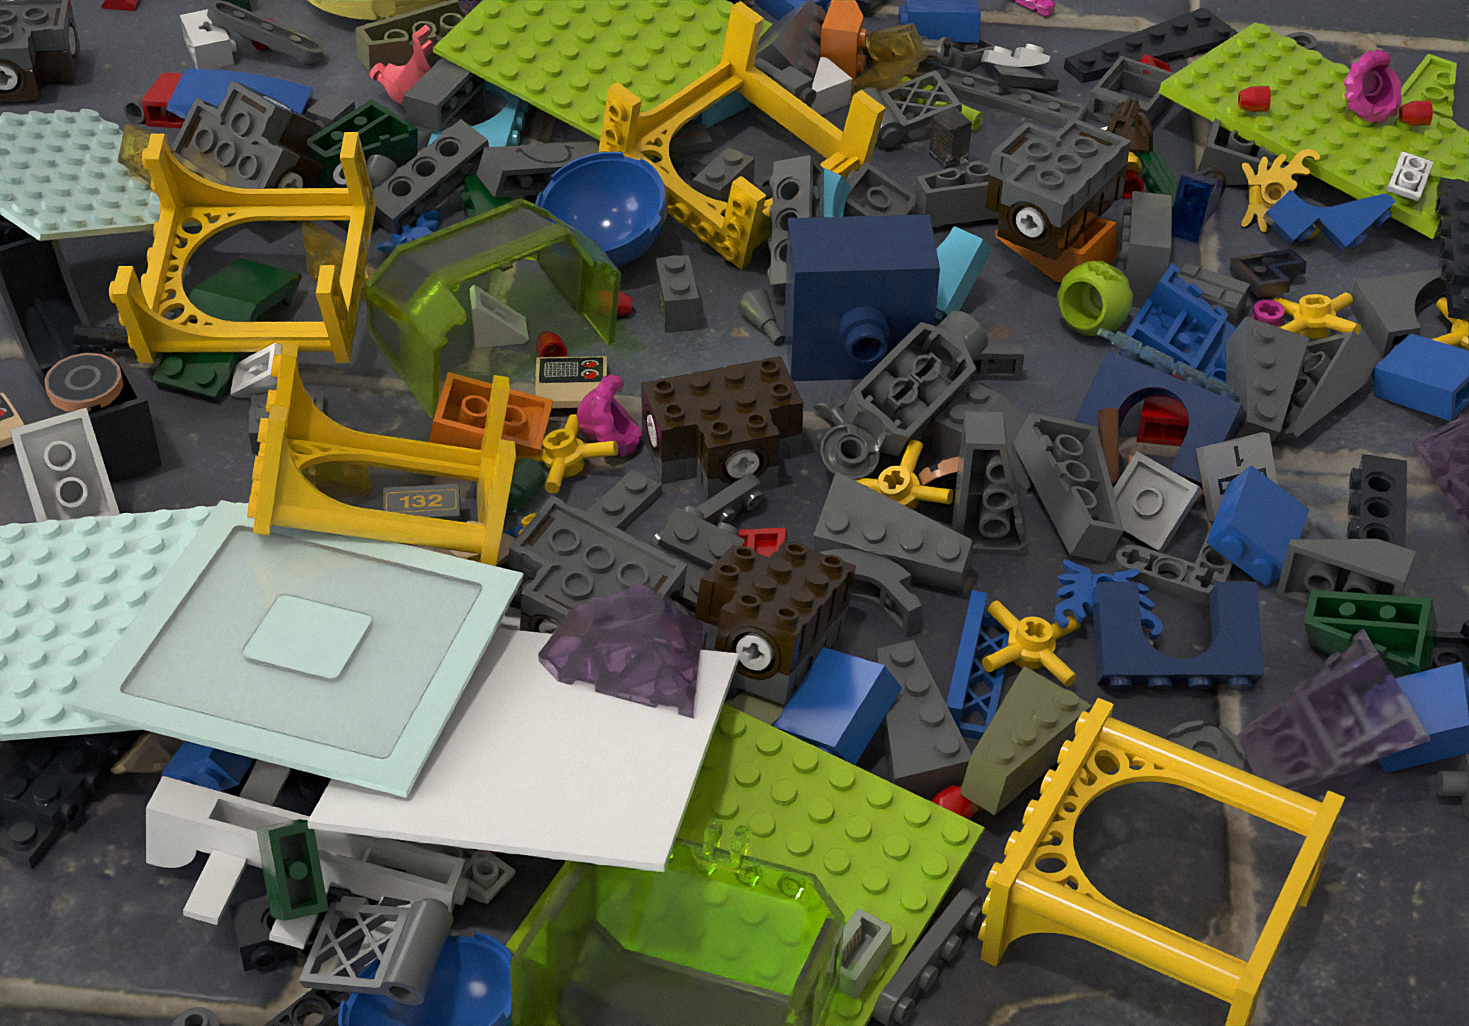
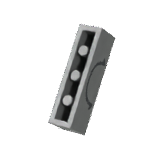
M595 141L484 147L477 176L494 198L538 195L552 181L551 176L557 170L575 159L598 153L599 145Z

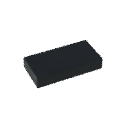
M993 65L991 75L1000 86L1055 91L1058 88L1059 79L1051 70Z

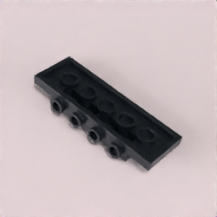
M1441 177L1437 185L1438 199L1436 201L1435 214L1439 215L1440 219L1437 226V236H1441L1439 257L1443 258L1441 280H1445L1448 318L1469 321V182L1461 179Z
M145 730L38 738L0 781V856L33 869L68 825L73 824L78 819L81 810L93 795L98 794L103 789L106 780L113 773L110 770L112 766L131 748L134 741Z

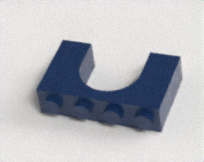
M1108 350L1074 422L1097 426V410L1117 408L1119 431L1125 416L1138 402L1157 396L1168 397L1178 401L1187 409L1189 427L1170 470L1203 489L1196 448L1234 439L1245 416V410L1242 404L1239 403L1240 399L1223 390H1220L1218 394L1205 389L1206 385L1191 377H1186L1184 381L1173 377V372L1162 365L1153 363L1152 367L1141 364L1139 363L1140 358L1127 351L1120 350L1119 354Z
M1098 582L1092 592L1097 685H1108V688L1111 690H1128L1133 688V685H1148V688L1151 690L1171 689L1175 684H1188V689L1207 690L1213 687L1212 684H1228V689L1230 690L1252 688V684H1256L1264 675L1257 582H1217L1209 592L1212 630L1210 646L1203 654L1189 659H1177L1166 656L1157 651L1146 639L1140 621L1138 582Z

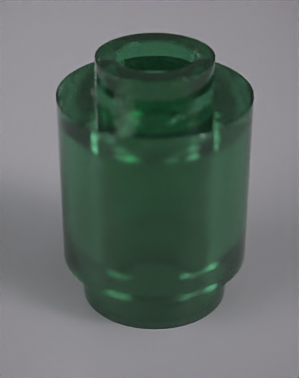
M520 458L515 461L506 510L516 512L519 509L525 508L546 483L545 472L542 466L535 460Z

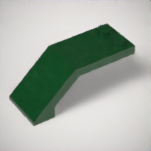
M239 258L194 287L189 301L201 312L220 320L256 322L258 316L279 301H282L284 305L290 306L302 275L297 272ZM191 319L189 322L196 324L198 320ZM164 352L152 381L157 386L220 403L242 352Z

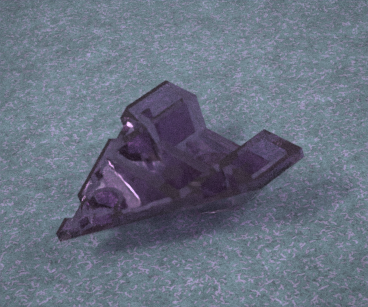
M647 583L633 585L624 591L605 597H597L587 603L573 607L538 653V661L558 682L572 685L576 680L594 684L595 692L656 708L659 703L665 706L678 707V715L694 719L703 624L683 605Z

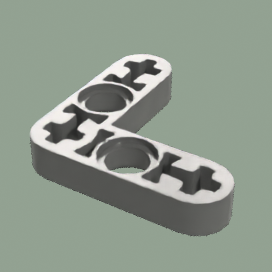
M1210 528L1195 563L1131 544L1124 545L1117 550L1114 572L1138 569L1140 571L1139 575L1132 582H1138L1149 589L1198 605L1209 606V592L1217 582H1228L1235 564L1206 543L1211 531ZM1219 558L1225 562V565H1212L1206 559ZM1171 571L1178 577L1166 579L1159 572ZM1205 578L1212 580L1208 588H1203Z

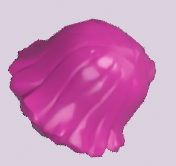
M1381 49L1375 52L1369 50L1363 54L1359 62L1351 65L1350 72L1344 80V86L1346 87L1344 96L1349 102L1348 107L1357 112L1358 117L1367 119L1368 122L1372 123L1378 121L1384 123L1389 117H1395L1401 105V82L1397 74L1388 68L1391 63L1389 53L1383 52Z
M611 374L604 376L598 387L590 391L582 399L577 409L578 426L582 433L593 443L616 441L618 445L617 455H632L635 453L636 447L640 445L642 433L629 413L613 398L616 393L622 392L624 381L620 376Z

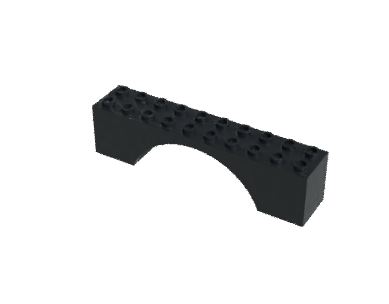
M0 214V311L53 416L69 413L55 407L47 395L45 377L49 369L57 362L72 355L95 353L106 356L102 348L72 346L73 336L88 337L86 335H74V324L91 325L73 284L59 240L39 241ZM124 356L114 359L120 366L123 380V388L119 396L107 406L101 408L100 404L90 407L91 411H88L110 483L162 466L148 400Z

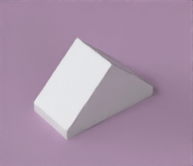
M820 57L812 84V89L816 91L817 96L811 109L821 116L851 104L852 78L825 57Z
M473 285L469 288L475 348L524 344L529 340L526 317L478 286Z
M274 343L238 362L234 370L230 395L236 398H251V395L266 394L269 390H276L278 377H271L273 355H281L282 345Z

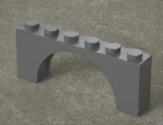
M1442 268L1355 280L1351 294L1353 303L1348 307L1381 358H1385L1395 345L1400 344L1408 335L1415 334L1419 336L1421 326L1416 318V312L1443 297L1447 298L1445 280H1441Z

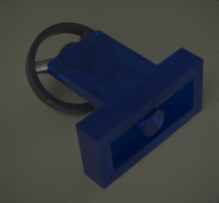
M1208 167L1196 174L1185 170L1181 174L1172 210V236L1195 243L1202 239L1205 223L1215 212L1218 201L1223 196L1226 188V177L1220 170ZM1215 173L1212 178L1205 177L1207 174Z

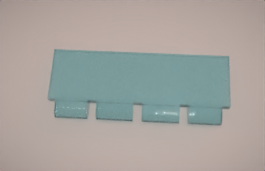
M1100 328L1097 335L1111 341V344L1131 354H1137L1141 359L1151 364H1159L1170 369L1173 375L1183 380L1186 377H1191L1206 385L1205 389L1218 394L1220 390L1235 395L1233 387L1211 376L1206 379L1205 373L1181 361L1174 363L1173 357L1148 345L1143 348L1141 347L1142 342L1120 331H1117L1115 334Z

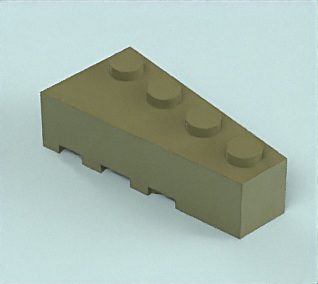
M448 0L356 27L357 57L368 72L378 63H382L385 67L388 63L397 66L406 65L414 53L412 34L420 30L424 25H427L430 28L431 35L421 43V46L429 40L435 46L475 7L470 0ZM432 52L426 60L429 66H434L443 57Z
M1023 666L971 754L960 794L993 815H996L1057 763L1064 742L1066 740L1073 742L1076 737L1074 730L1083 711L1089 713L1092 705L1079 698L1074 692L1065 690Z

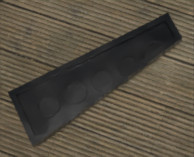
M1203 7L1065 58L1064 69L1081 83L1101 79L1120 56L1140 61L1145 54H1148L1167 63L1168 58L1178 55L1182 59L1193 57L1195 51L1205 49L1208 53L1238 32Z

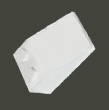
M87 408L10 429L37 522L120 514Z

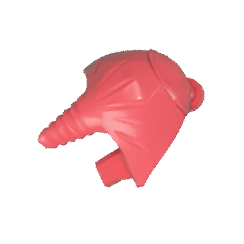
M424 25L420 30L412 34L414 53L406 65L397 66L388 63L385 67L382 63H378L369 72V77L373 81L378 80L384 86L388 96L398 104L402 105L406 91L410 90L431 69L426 58L433 52L434 44L429 40L421 46V43L431 35L430 28L427 25Z

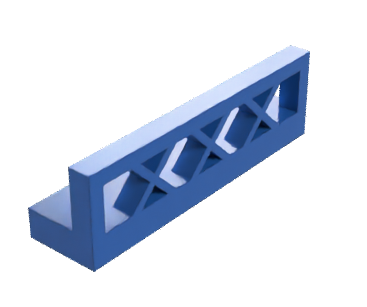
M972 590L946 705L961 735L980 740L997 712L1006 665L992 672H987L976 658L987 652L993 654L1000 650L998 648L1002 646L1001 649L1007 647L1010 633L988 612H985L987 593ZM982 626L1005 629V633L990 639L983 632ZM984 681L992 691L978 698L969 687ZM976 710L986 720L985 726L961 722L963 716Z

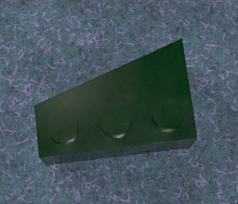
M371 99L310 137L303 151L310 159L324 165L318 180L330 187L336 185L333 173L341 163L340 153L344 132L359 133L366 162L371 155H381L391 159L397 165L410 161L418 155V128Z
M1311 590L1304 619L1311 649L1389 679L1427 671L1430 668L1438 627L1432 598Z

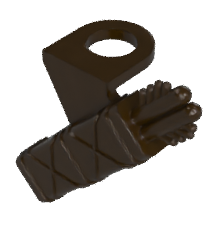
M1128 97L1126 102L1122 101L1120 106H1118V114H1113L1106 131L1131 140L1129 152L1149 153L1153 151L1151 125L1143 112H1139L1141 108L1138 105V99L1133 100L1131 97Z

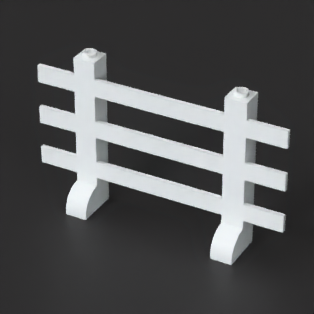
M508 607L497 628L520 631L521 610ZM257 760L239 797L173 778L162 777L146 807V863L160 867L176 868L190 863L197 851L211 854L183 909V916L218 925L246 864L263 868L256 828L296 819L309 820V816L274 807L292 768ZM314 829L326 897L332 886L351 890V893L380 900L379 904L384 896L411 901L408 905L397 906L410 908L412 903L416 901L434 898L445 903L448 911L452 914L455 904H464L470 884L469 879L463 878L466 860L439 853L440 844L418 843L407 840L403 843L389 838H376L342 832L334 833ZM386 867H391V868L406 870L407 873H404V872H401V871H397V870H393V869L386 868ZM319 913L287 921L276 919L269 934V940L304 949ZM386 921L371 931L375 941L378 942L390 934L396 922ZM366 936L359 953L371 946Z

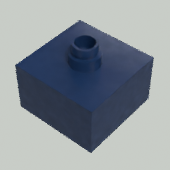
M930 214L788 218L784 332L786 336L789 373L793 381L864 379L920 322L935 326L940 265Z

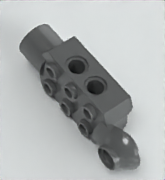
M962 311L951 312L938 326L920 322L852 390L843 408L849 424L833 427L826 432L821 440L820 454L823 464L834 475L837 471L855 480L864 478L873 472L879 462V452L899 456L907 448L909 440H914L967 385L976 370L973 361L988 346L987 334L980 323ZM841 452L851 454L854 459L846 458Z

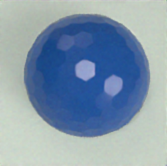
M599 152L569 162L551 176L552 181L543 192H539L536 199L535 220L538 232L544 243L556 256L565 262L581 269L593 271L616 269L642 257L660 236L668 210L667 191L657 170L644 159L636 160L624 156L623 152Z
M476 931L474 933L475 937L452 936L449 932L422 1004L406 1005L396 1002L386 995L352 992L347 1002H341L338 1025L519 1026L524 1000L519 967L510 951L497 939ZM377 957L357 975L358 978L374 979L380 965L379 958Z

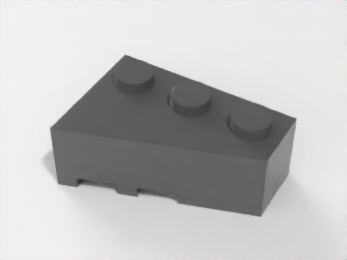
M445 58L438 60L404 94L402 105L405 109V120L410 124L441 132L448 127H452L462 118L469 120L473 118V114L476 112L485 113V79Z

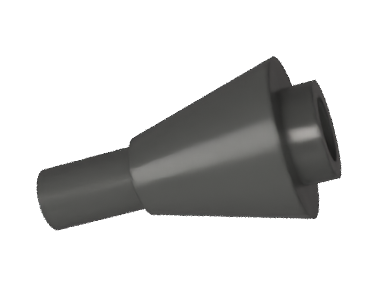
M764 289L747 291L741 297L738 311L765 331L774 345L782 344L786 336L776 323L767 291Z

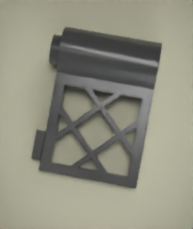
M936 70L880 92L875 88H865L862 90L886 107L876 141L877 145L881 148L894 147L902 140L905 133L938 120L944 122L959 116V112L962 111L960 101ZM932 83L936 85L934 91L921 89ZM898 96H908L905 102L892 100ZM916 98L928 99L926 105L913 103ZM936 101L949 103L943 107L934 106ZM908 112L920 113V116L910 120L905 118Z
M342 896L340 903L331 902L328 908L329 911H327L299 978L302 986L312 989L386 995L388 998L401 1004H422L454 921L447 905L434 898L416 901L412 903L410 908L369 905L367 898ZM341 917L357 919L359 925L336 938L334 933ZM386 921L396 922L390 934L378 942L375 941L371 931ZM366 935L371 946L348 960L343 950ZM336 954L339 955L343 962L341 966L327 975L318 974L322 963ZM378 957L380 965L374 979L358 978L355 971Z

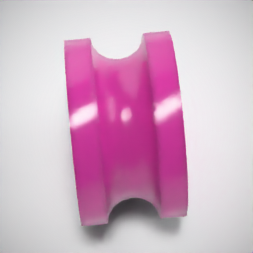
M1261 300L1255 303L1251 318L1280 328L1285 312L1284 307L1273 300Z

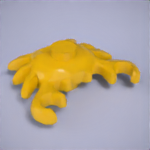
M1312 149L1301 150L1285 168H1280L1287 155L1281 154L1274 160L1269 170H1267L1268 159L1263 157L1260 161L1257 175L1254 174L1250 165L1244 162L1242 168L1249 186V205L1241 226L1243 228L1247 227L1255 215L1258 218L1260 231L1266 233L1267 223L1262 218L1266 211L1288 191L1292 190L1294 192L1297 188V182L1292 180L1291 177L1293 175H1310V169L1302 165L1303 160L1312 158L1316 162L1320 161V154ZM1315 226V231L1307 240L1316 237L1320 233V229Z

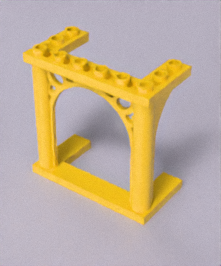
M739 1L731 7L720 64L663 103L640 113L642 100L619 82L608 88L598 153L623 152L626 157L636 160L642 158L650 163L657 170L665 185L668 198L667 213L696 234L700 240L718 251L726 260L742 270L750 264L753 250L772 236L769 208L773 205V198L765 200L766 194L742 176L732 182L728 203L712 199L697 192L679 177L671 163L669 144L674 134L690 120L736 90L827 158L820 164L823 168L839 174L845 179L852 169L858 172L865 161L870 164L886 107L864 91H858L852 97L845 127L842 132L753 66L764 18ZM658 142L661 146H655L654 143ZM644 155H655L661 161L653 163Z
M344 132L340 161L347 188L246 189L212 182L190 171L173 156L165 134L150 135L148 147L144 148L142 152V163L144 169L149 170L152 191L157 193L159 198L160 218L159 221L154 223L153 247H149L147 252V273L142 274L140 286L133 266H118L115 281H111L109 287L110 300L112 303H116L119 311V322L121 326L126 328L129 347L135 350L139 363H154L156 352H259L274 343H278L282 347L283 343L299 345L298 352H333L336 363H350L376 208V201L358 132ZM209 220H212V221L218 220V221L215 222V223H209ZM350 220L340 281L335 265H320L316 297L324 322L225 321L201 312L185 295L183 277L189 259L202 243L228 227L252 221ZM189 222H195L202 226V230L197 234H189L184 231V227ZM181 241L187 243L184 248H181ZM175 293V298L169 300V294ZM172 309H184V312L174 320L164 318V315ZM191 319L198 320L196 324L190 323L189 321Z
M283 343L281 355H273L271 377H278L276 390L268 391L266 412H270L269 419L261 418L257 442L261 443L258 456H255L252 475L253 483L247 511V518L255 519L253 533L269 535L271 525L480 554V563L496 566L516 458L515 441L501 439L510 392L509 377L494 375L481 450L369 434L338 424L326 416L314 404L305 390L298 368L299 345ZM334 461L476 482L478 524L350 506L320 492L303 476L301 471L315 464Z
M1097 698L1089 713L1086 711L1081 713L1075 726L1074 734L1076 737L1073 742L1070 740L1064 742L1058 756L1057 764L1059 766L1057 770L1049 769L1040 788L1042 796L1039 801L1032 799L1028 804L1022 820V824H1024L1021 832L1016 830L1012 832L1005 847L1004 855H1006L1004 862L1002 864L995 862L986 881V887L991 890L982 908V914L986 915V918L978 934V940L983 941L980 960L997 967L1009 943L1023 935L1042 932L1074 936L1097 944L1231 1003L1225 1026H1250L1263 984L1300 905L1303 907L1307 906L1319 880L1345 797L1328 791L1322 803L1112 718L1114 704ZM1129 766H1140L1142 768L1134 770L1129 768ZM1115 769H1119L1118 773L1114 775L1107 774ZM1136 782L1170 783L1194 790L1306 836L1248 963L1116 905L1103 896L1089 882L1075 856L1073 831L1080 814L1091 801L1104 792L1125 784ZM1068 807L1073 809L1074 812L1069 813L1064 809ZM1054 836L1061 839L1062 843L1059 846L1050 845ZM1057 858L1062 860L1066 867L1056 873H1045L1038 870L1035 865L1042 859ZM1070 880L1076 883L1078 889L1074 890L1066 883Z

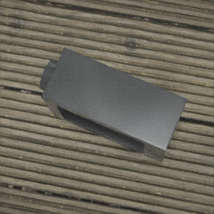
M1120 56L1090 91L1087 117L1109 125L1113 114H1118L1117 109L1122 101L1126 102L1129 97L1117 93L1122 87L1152 97L1149 103L1138 100V105L1141 108L1139 112H1143L1152 126L1172 101L1158 93L1161 82L1175 73Z

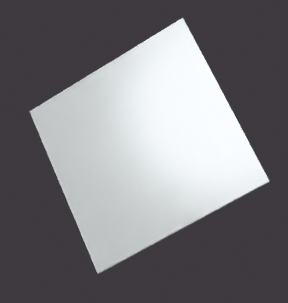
M497 628L407 798L331 779L308 820V828L334 833L342 832L376 838H391L418 843L456 846L465 849L472 848L507 854L545 857L554 860L562 859L594 863L596 865H611L644 871L665 872L739 661L738 653Z

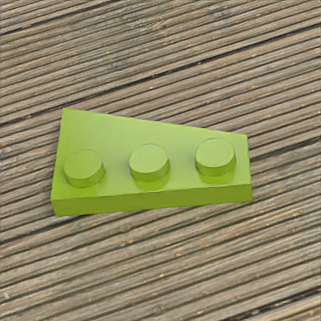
M1427 54L1402 86V97L1410 102L1430 100L1434 114L1452 120L1457 63Z

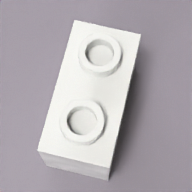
M208 9L180 15L184 41L197 69H217L234 65L232 53L237 52L234 36L229 34V29L218 28L212 24L211 20L207 17Z

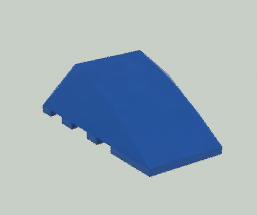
M185 68L167 104L166 110L186 119L196 97L220 106L232 80L273 97L304 116L314 93L312 87L273 77L226 70Z
M1171 263L1116 346L1134 354L1147 364H1159L1170 369L1172 372L1179 373L1183 380L1186 377H1191L1206 385L1205 389L1219 393L1220 390L1226 391V342L1236 328L1226 320L1229 314L1220 306L1214 309L1201 297L1204 291L1194 282L1188 285L1178 276L1181 270Z

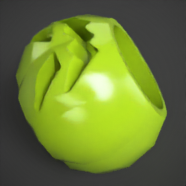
M1088 261L1075 266L1062 279L1057 292V306L1063 321L1069 328L1082 335L1101 337L1115 332L1127 321L1128 314L1133 306V293L1129 287L1128 278L1120 270L1104 261ZM1098 291L1102 297V302L1098 299Z

